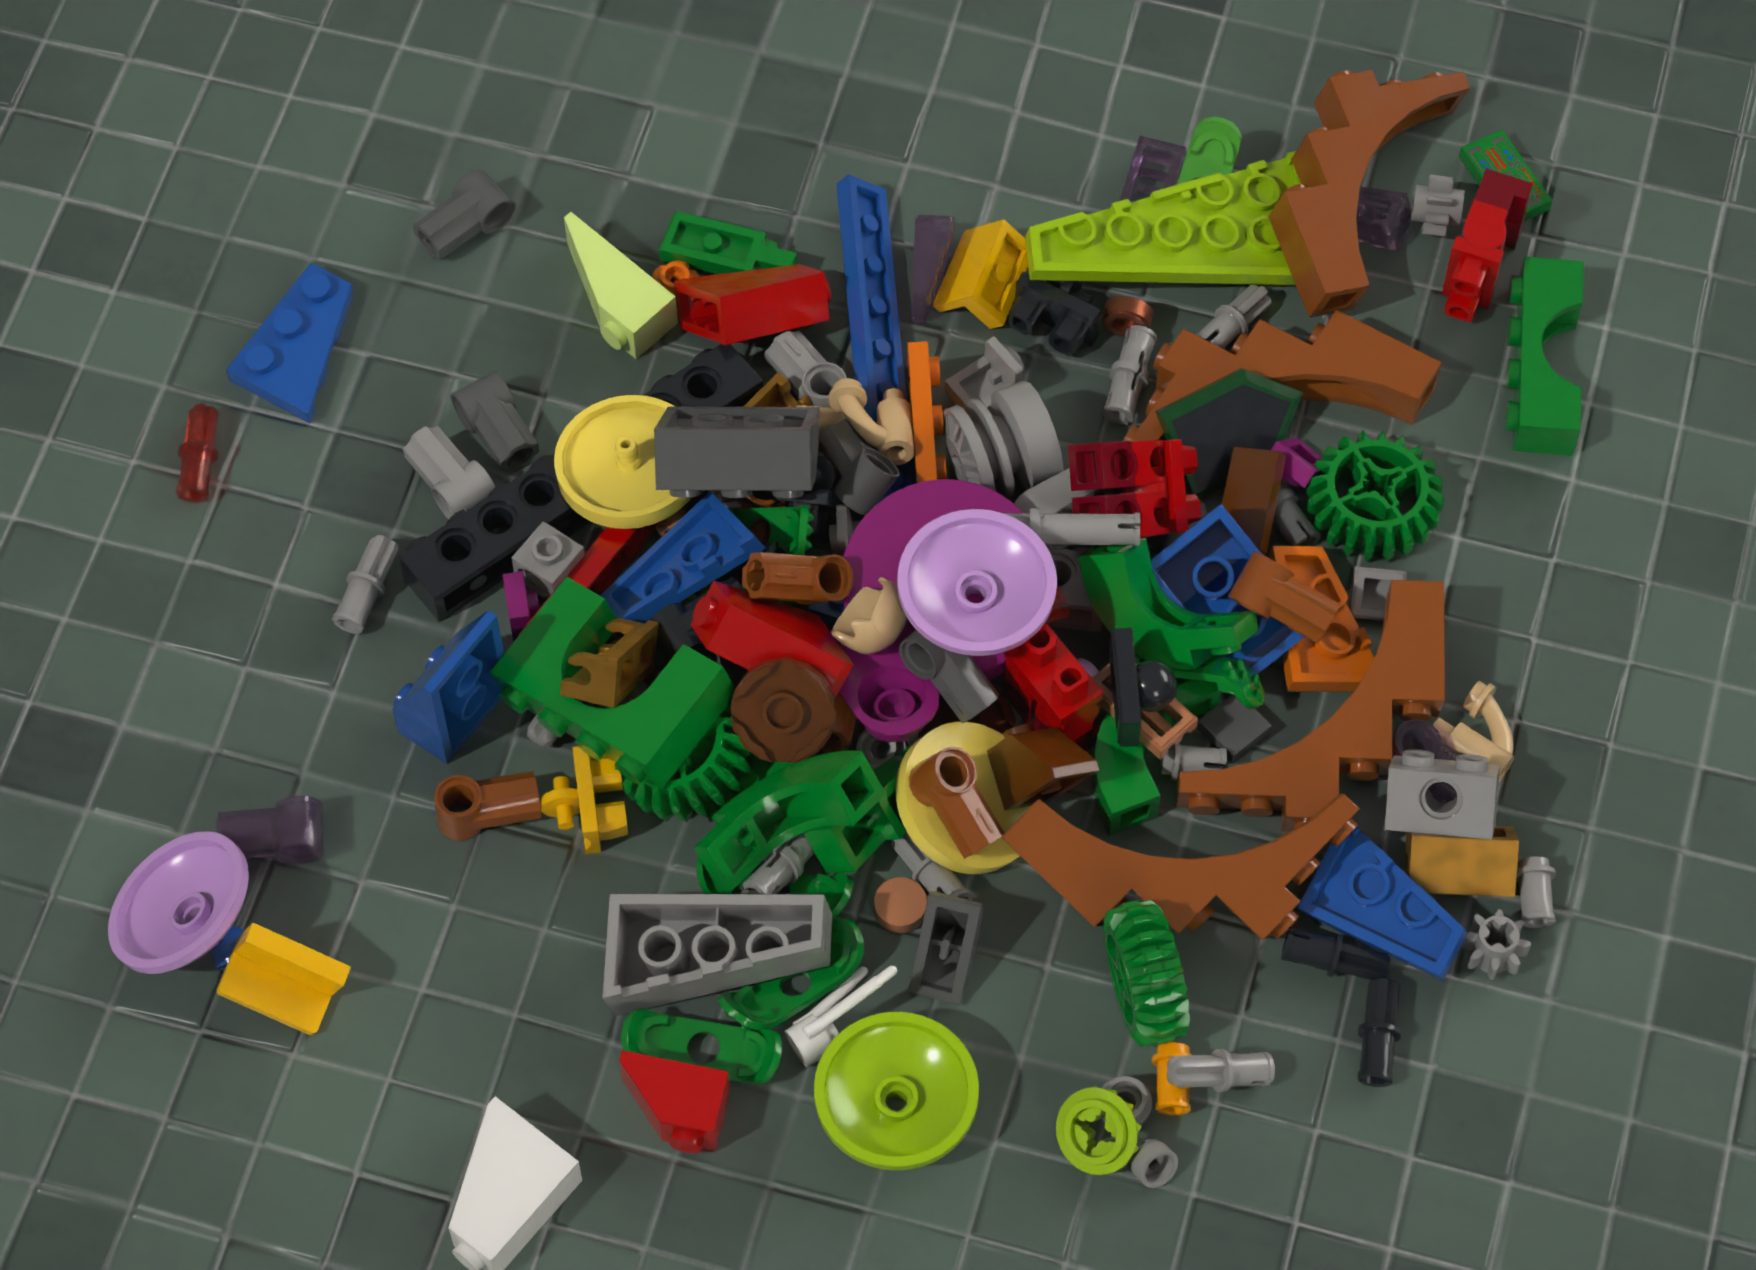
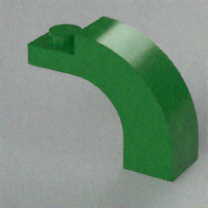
M1140 538V546L1095 545L1078 556L1084 587L1097 616L1110 633L1115 628H1132L1134 652L1145 660L1161 661L1169 668L1195 670L1214 655H1225L1241 650L1242 643L1259 631L1255 611L1198 614L1187 611L1172 602L1156 581L1146 538Z
M1184 678L1177 680V694L1174 698L1196 716L1198 720L1220 703L1221 692L1218 691L1217 683ZM1164 710L1156 711L1172 726L1177 724ZM1107 712L1097 735L1094 759L1097 760L1100 771L1092 775V787L1097 810L1109 836L1156 819L1158 817L1161 795L1145 764L1144 753L1147 748L1140 741L1138 746L1120 747V744H1117L1115 718ZM1141 716V719L1148 726H1150L1159 736H1161V734Z
M837 751L817 755L780 769L738 794L714 814L718 824L693 848L718 890L732 891L773 849L804 832L819 827L854 826L886 792L862 751Z

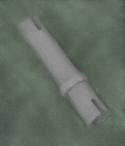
M1030 508V513H1003L1030 527L1045 545L1140 546V513L1040 514V508Z

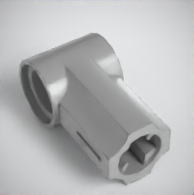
M786 330L776 336L773 343L765 351L766 362L776 373L779 372L789 379L790 390L799 400L804 395H807L811 400L812 406L830 407L829 395L822 394H829L837 381L846 379V374L838 365L827 362L800 331L791 332Z
M425 426L411 436L410 441L403 448L405 458L429 485L435 502L448 520L456 512L462 509H470L487 498L489 493L495 488L492 479L485 469L475 460L468 462L439 426L433 428Z

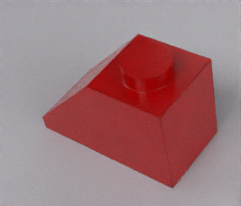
M622 1050L619 1059L622 1080L661 1140L669 1142L672 1148L685 1153L696 1154L700 1153L702 1149L716 1152L730 1096L729 1072Z

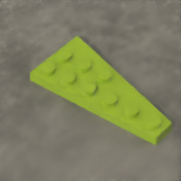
M1296 151L1289 152L1285 158L1266 163L1265 160L1248 164L1245 170L1223 175L1219 172L1156 190L1151 193L1150 197L1130 202L1129 199L1114 202L1110 208L1091 214L1079 212L1030 226L1025 235L1030 280L1296 285L1268 218L1280 199L1281 194L1288 188L1301 184L1291 160Z

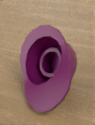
M897 640L884 650L869 655L860 654L844 646L843 650L854 665L839 691L842 698L866 730L878 740L889 743L907 741L910 745H913L918 740L919 733L933 719L939 708V692L930 679L919 678L909 671L900 657L899 647L901 643Z

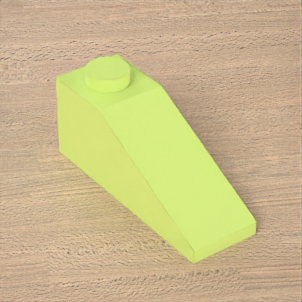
M570 212L564 217L567 245L599 323L600 332L606 342L614 349L620 350L623 348L632 357L638 359L678 323L676 296L575 214Z

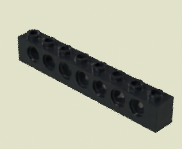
M720 344L714 349L709 348L700 352L692 360L691 364L676 374L660 378L651 390L642 396L654 397L666 401L675 407H743L763 387V379L731 344ZM699 394H709V395H712V396H710V397H708V398H703V399H701V398H696V397H695L696 395H699ZM555 453L540 457L531 465L527 472L513 481L497 485L487 498L470 509H462L450 517L446 525L428 537L422 536L415 539L399 555L404 581L438 622H441L503 580L502 574L514 573L512 556L543 521L567 537L591 522L575 512L561 494L554 467ZM539 500L550 501V503L544 506L531 505ZM499 527L509 529L501 534L490 533L493 529ZM455 555L467 556L461 561L454 562L448 560Z

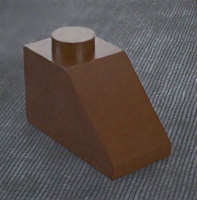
M1033 724L1019 725L1004 731V740L987 750L1004 811L1032 806L1038 799L1044 803H1049L1100 771L1097 760L1056 727L1035 730Z

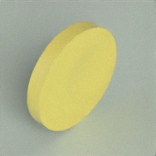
M624 395L599 401L576 415L560 435L554 455V467L561 494L569 506L583 518L593 523L618 529L649 526L665 520L679 511L691 497H673L670 495V490H656L654 428L667 407L675 406L654 397Z
M973 722L947 723L931 730L918 739L909 748L900 763L895 790L897 808L902 823L913 842L925 855L939 865L955 872L985 874L1006 866L1020 855L1000 837L964 859L934 808L927 807L918 802L909 787L911 770L918 763L945 748H961L973 758L977 768L975 785L1004 833L1016 823L1031 806L1004 811L987 754V750L1004 740V736L990 727ZM940 772L942 779L945 781L944 776Z

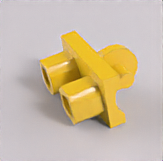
M572 747L577 789L569 787L568 777H555L553 779L554 790L545 793L540 799L541 811L546 816L557 818L558 828L561 830L573 828V816L580 813L586 855L601 853L600 841L628 835L624 801L604 804L595 803L594 793L623 790L621 773L615 770V762L603 756L598 761L590 757L579 747Z

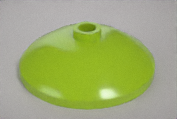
M879 1013L849 1025L827 1046L815 1073V1108L827 1136L849 1157L878 1169L909 1170L926 1166L941 1159L951 1152L965 1137L973 1123L978 1107V1074L973 1059L965 1045L953 1032L942 1024L914 1013ZM893 1098H899L906 1103V1106L901 1110L894 1111L888 1108L886 1104Z

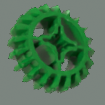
M1362 430L1357 436L1356 443L1343 436L1338 442L1337 449L1330 446L1327 447L1323 452L1322 460H1317L1315 466L1322 470L1321 475L1311 477L1306 494L1309 498L1307 505L1309 515L1315 516L1314 526L1319 532L1328 531L1327 541L1329 547L1343 542L1345 543L1344 552L1347 557L1355 549L1364 551L1363 555L1366 562L1372 559L1374 552H1381L1388 563L1393 558L1395 549L1407 557L1412 552L1414 543L1423 546L1428 540L1429 532L1434 531L1438 526L1439 512L1443 510L1445 499L1441 493L1443 488L1442 476L1434 475L1436 470L1434 459L1422 460L1423 451L1421 445L1408 450L1405 448L1406 441L1404 435L1394 443L1387 441L1384 430L1378 434L1376 440H1370L1364 430ZM1349 477L1352 481V487L1348 489L1346 496L1339 498L1335 488L1341 481ZM1411 493L1415 505L1410 511L1402 515L1398 510L1399 504L1402 502L1403 496Z
M730 702L662 790L644 779L639 785L635 784L621 774L622 786L627 796L632 801H636V804L650 815L655 813L659 818L667 822L675 815L679 820L687 823L693 810L698 815L707 818L708 805L715 802L718 805L724 806L725 799L723 795L728 790L741 792L739 782L736 779L738 776L751 774L746 759L754 756V754L743 747L739 740L740 736L736 735L733 730L731 721L732 703Z
M1134 900L1122 903L1117 908L1109 909L1103 920L1104 926L1102 929L1105 936L1103 942L1106 948V960L1110 971L1109 976L1112 980L1119 1009L1124 1018V1024L1128 1027L1130 1037L1140 1047L1150 1045L1156 1047L1161 1044L1174 1042V1039L1181 1038L1187 1034L1191 1018L1188 1011L1190 1004L1187 998L1188 989L1184 980V970L1179 959V951L1174 942V935L1169 929L1168 919L1164 917L1162 909L1152 900L1141 902Z

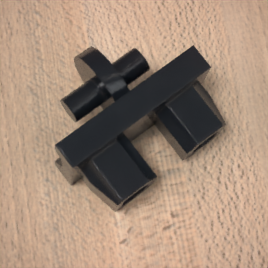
M1023 271L1016 281L1015 301L1010 311L1009 325L1012 329L1024 335H1032L1040 321L1053 327L1049 334V344L1054 350L1069 357L1083 343L1092 347L1099 336L1097 323L1101 315V309L1091 305L1093 301L1092 296L1080 291L1083 281L1062 282L1046 280L1044 282L1042 280H1030L1029 274Z
M819 455L817 458L816 480L812 490L804 491V495L801 497H777V500L788 507L808 506V510L814 516V519L808 523L813 528V532L807 538L829 540V525H831L832 514H836V505L844 503L832 492L837 482V472L834 465L827 458Z

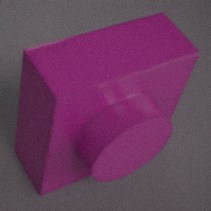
M1297 437L1277 441L1271 449L1286 455L1282 479L1289 484L1299 488H1306L1311 482V477L1321 475L1322 470L1316 467L1315 463L1317 460H1322V457Z
M523 571L502 574L513 642L539 609L536 589L526 590Z

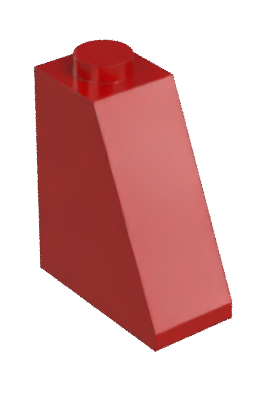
M801 264L674 280L679 328L723 345L830 320L828 303L831 299V291L825 278V273Z
M715 580L711 584L706 596L702 597L695 606L693 621L690 625L705 648L747 670L767 659L789 657L804 661L825 676L836 698L854 665L819 615L774 600L752 599L748 591Z

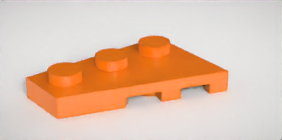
M928 341L908 342L907 372L908 381H910L915 481L920 483L947 479L945 454L935 455L934 436L944 435L942 405L932 406L931 387L940 386L939 356H929Z
M1273 546L1268 558L1295 574L1293 578L1341 604L1319 644L1304 637L1282 655L1287 691L1354 692L1374 659L1370 650L1372 642L1365 628L1358 627L1347 605L1349 597L1323 546Z

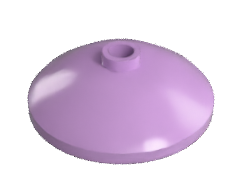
M984 509L959 510L942 515L927 523L911 538L905 547L897 574V590L900 604L914 628L923 637L943 649L971 656L1003 653L1028 641L1041 629L1048 619L1054 605L1057 589L1054 561L1041 538L1021 521L1000 512ZM971 594H978L984 600L980 603H972L966 597Z
M209 831L195 832L183 835L164 844L142 861L123 884L110 913L108 939L116 957L134 971L145 974H158L184 967L201 958L216 946L236 921L247 892L249 879L248 864L240 848L222 834Z

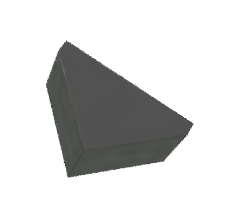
M935 891L929 892L908 992L956 1005L961 1004L981 937L982 903Z

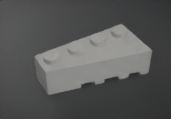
M610 894L602 998L613 1015L617 1016L630 1013L638 1008H652L830 966L833 914L824 895Z

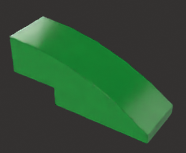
M912 745L873 770L886 794L854 826H824L803 833L826 873L856 872L885 840L901 839L907 831L897 808L895 786L900 763Z

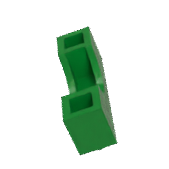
M1524 256L1520 275H1511L1508 304L1517 305L1516 317L1510 316L1507 346L1515 347V359L1509 358L1506 388L1514 389V401L1507 402L1504 426L1505 431L1513 432V451L1573 456L1581 429V387L1566 381L1551 368L1544 356L1542 347L1554 336L1575 330L1583 304L1584 261Z

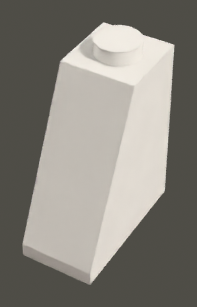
M496 1096L487 1105L448 1227L455 1247L452 1253L469 1270H480L481 1268L483 1270H504L583 1181L578 1160Z

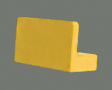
M1005 219L965 230L935 297L933 307L939 312H944L965 306L989 329L1004 326L1015 299L1016 281L1022 272H1026L1028 268L1025 238Z
M252 923L238 936L217 987V993L226 999L307 1035H313L319 1029L331 996L344 986L351 966Z

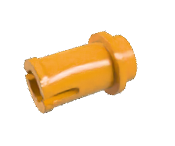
M1170 1042L1158 1045L1157 1053L1152 1056V1065L1157 1067V1103L1155 1104V1110L1160 1114L1174 1116L1184 1115L1191 1111L1189 1087L1178 1088L1175 1085L1169 1084L1167 1080L1168 1060L1173 1056L1191 1055L1190 1047L1186 1044Z

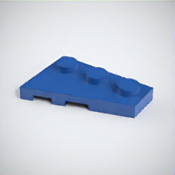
M310 263L226 369L229 381L311 423L315 411L314 402L319 387L324 384L328 372L327 363L333 345L338 342L353 297L351 283Z
M710 491L600 596L606 599L617 619L622 618L645 624L662 608L681 602L747 561L751 553L761 552L766 548Z
M1358 826L1338 846L1335 847L1332 843L1330 844L1297 907L1301 914L1441 981L1447 975L1467 936L1466 930L1420 885H1417L1380 847L1375 845Z

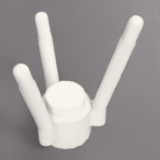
M893 965L887 967L840 1001L867 976L868 969L865 966L859 967L848 980L836 987L810 1012L792 1023L793 1026L784 1031L793 1051L806 1068L817 1061L819 1063L827 1046L839 1034L832 1022L897 974V967Z

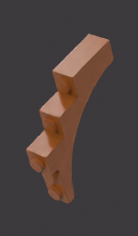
M1344 70L1333 74L1327 79L1326 84L1314 101L1323 127L1316 128L1307 133L1291 158L1301 184L1285 190L1268 216L1309 318L1333 314L1335 310L1340 312L1353 310L1370 286L1359 252L1356 222L1360 185L1370 158L1395 136L1419 123L1453 114L1470 89L1464 72L1444 75L1442 72H1435L1426 75L1422 79L1406 82L1394 79L1380 86L1373 70L1356 73Z
M1335 310L1326 325L1321 323L1316 325L1307 343L1259 319L1249 335L1242 333L1238 337L1231 353L1182 329L1173 344L1166 342L1158 352L1153 364V369L1158 371L1156 389L1146 408L1148 416L1141 426L1132 425L1123 441L1166 440L1155 411L1240 368L1303 392L1301 400L1340 402L1377 410L1413 425L1436 389L1442 362L1338 310Z
M1392 580L1386 595L1382 637L1376 655L1357 689L1332 717L1299 742L1261 760L1221 770L1180 772L1176 787V807L1188 808V812L1195 815H1214L1219 813L1220 809H1238L1245 816L1266 817L1272 815L1273 811H1281V831H1291L1310 820L1339 795V773H1347L1349 779L1358 781L1374 780L1379 777V774L1386 775L1392 761V715H1399V718L1405 722H1425L1430 720L1431 716L1438 717L1445 702L1444 582Z
M1339 794L1310 820L1271 842L1234 854L1194 859L1149 856L1110 845L1071 825L1040 799L1001 838L1093 927L1101 920H1104L1105 914L1109 909L1117 908L1122 903L1129 902L1124 896L1132 889L1143 901L1152 900L1162 909L1164 917L1168 919L1169 926L1178 934L1185 927L1192 933L1195 932L1215 911L1208 903L1216 896L1259 939L1264 940L1269 934L1278 939L1299 917L1293 909L1300 901L1285 886L1291 879L1299 886L1319 866L1320 862L1314 857L1328 841L1335 847L1338 846L1354 830L1358 824L1351 817L1359 808L1345 794Z

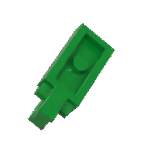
M679 211L673 213L658 250L661 261L670 263L674 260H680L688 263L690 268L714 274L798 265L797 253L779 249L777 242L767 239L766 232Z

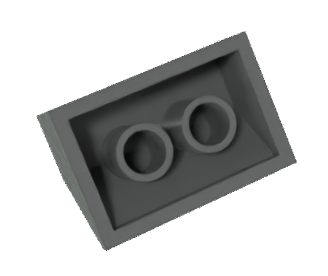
M667 407L654 428L656 490H670L671 496L679 498L699 496L701 490H721V495L728 498L748 497L752 495V490H772L773 496L778 498L803 496L804 491L812 490L816 480L820 407Z

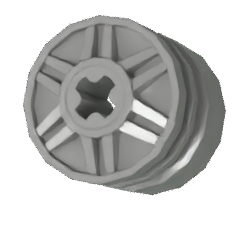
M1024 380L994 391L991 395L992 415L984 403L977 398L967 402L966 411L959 405L944 410L943 429L947 452L958 480L979 484L1010 499L1014 495V476L1021 486L1028 490L1063 471L1062 453L1055 428L1048 410L1031 383Z

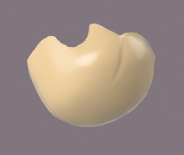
M884 577L878 579L883 585V590L879 591L863 587L844 609L831 631L832 636L843 645L860 654L869 655L884 650L895 642L906 625L907 617L900 604L897 584Z

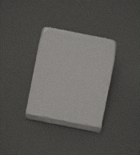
M1354 565L1350 611L1353 617L1383 621L1386 595L1391 581L1406 580L1407 572L1404 570Z

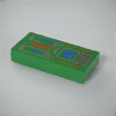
M1502 129L1460 148L1459 158L1478 185L1481 183L1486 168L1533 183L1524 221L1550 210L1552 199Z

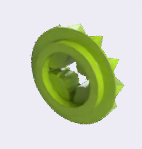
M1096 1086L1081 1089L1068 1097L1061 1106L1056 1121L1057 1141L1067 1160L1077 1169L1092 1175L1111 1174L1127 1166L1131 1157L1140 1149L1137 1146L1138 1132L1142 1126L1136 1123L1132 1113L1133 1104L1127 1103L1119 1097L1117 1090L1103 1089ZM1106 1113L1104 1117L1106 1119L1105 1129L1115 1139L1105 1138L1100 1140L1097 1146H1095L1096 1141L1094 1138L1096 1131L1089 1127V1124L1085 1121L1095 1122L1100 1120Z

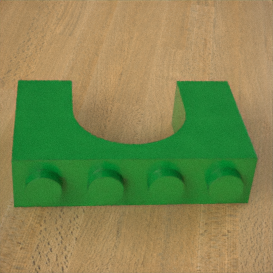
M566 577L490 671V674L501 688L498 696L507 706L520 714H523L526 709L536 714L538 722L552 734L562 737L566 732L576 738L575 743L590 757L600 761L605 756L614 761L615 768L633 783L639 785L644 779L662 790L731 702L735 686L723 666L683 644L649 688L636 699L615 708H595L579 702L578 699L560 695L561 681L564 678H572L583 668V666H574L568 663V659L578 652L597 655L599 647L605 644L613 635V632L607 630L605 626L610 621L617 619L605 598Z

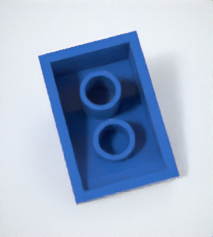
M1220 504L1151 560V564L1160 588L1179 607L1198 614L1245 612L1250 610L1230 599L1228 595L1253 551L1260 554L1261 552L1223 505ZM1256 614L1259 631L1242 643V649L1234 653L1214 656L1236 660L1242 659L1255 674H1259L1303 639L1304 636L1289 629L1288 626L1272 617L1268 620Z
M488 610L457 632L446 646L440 645L437 647L426 663V670L414 684H406L395 698L392 710L398 733L446 764L450 762L501 700L498 696L501 688L490 674L492 668L504 655L496 614Z

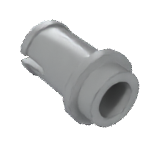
M1180 743L1176 746L1172 745L1168 748V753L1160 759V774L1169 775L1171 781H1176L1180 772L1223 769L1222 765L1205 763L1226 764L1227 750L1222 747L1220 749L1180 745Z
M1545 857L1523 858L1518 861L1516 882L1519 883L1523 926L1542 928L1553 925L1556 920L1553 913L1551 880L1555 878L1556 870L1550 866L1549 859Z

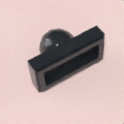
M1115 628L1111 632L1109 662L1117 744H1120V747L1138 746L1141 730L1140 710L1156 712L1165 709L1177 694L1178 684L1172 669L1161 661L1147 660L1136 665L1132 628Z

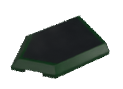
M1240 368L1155 411L1166 440L1181 439L1182 445L1191 446L1197 450V469L1194 474L1184 475L1187 495L1196 494L1197 498L1201 499L1226 486L1234 447L1271 450L1277 441L1285 440L1303 392Z

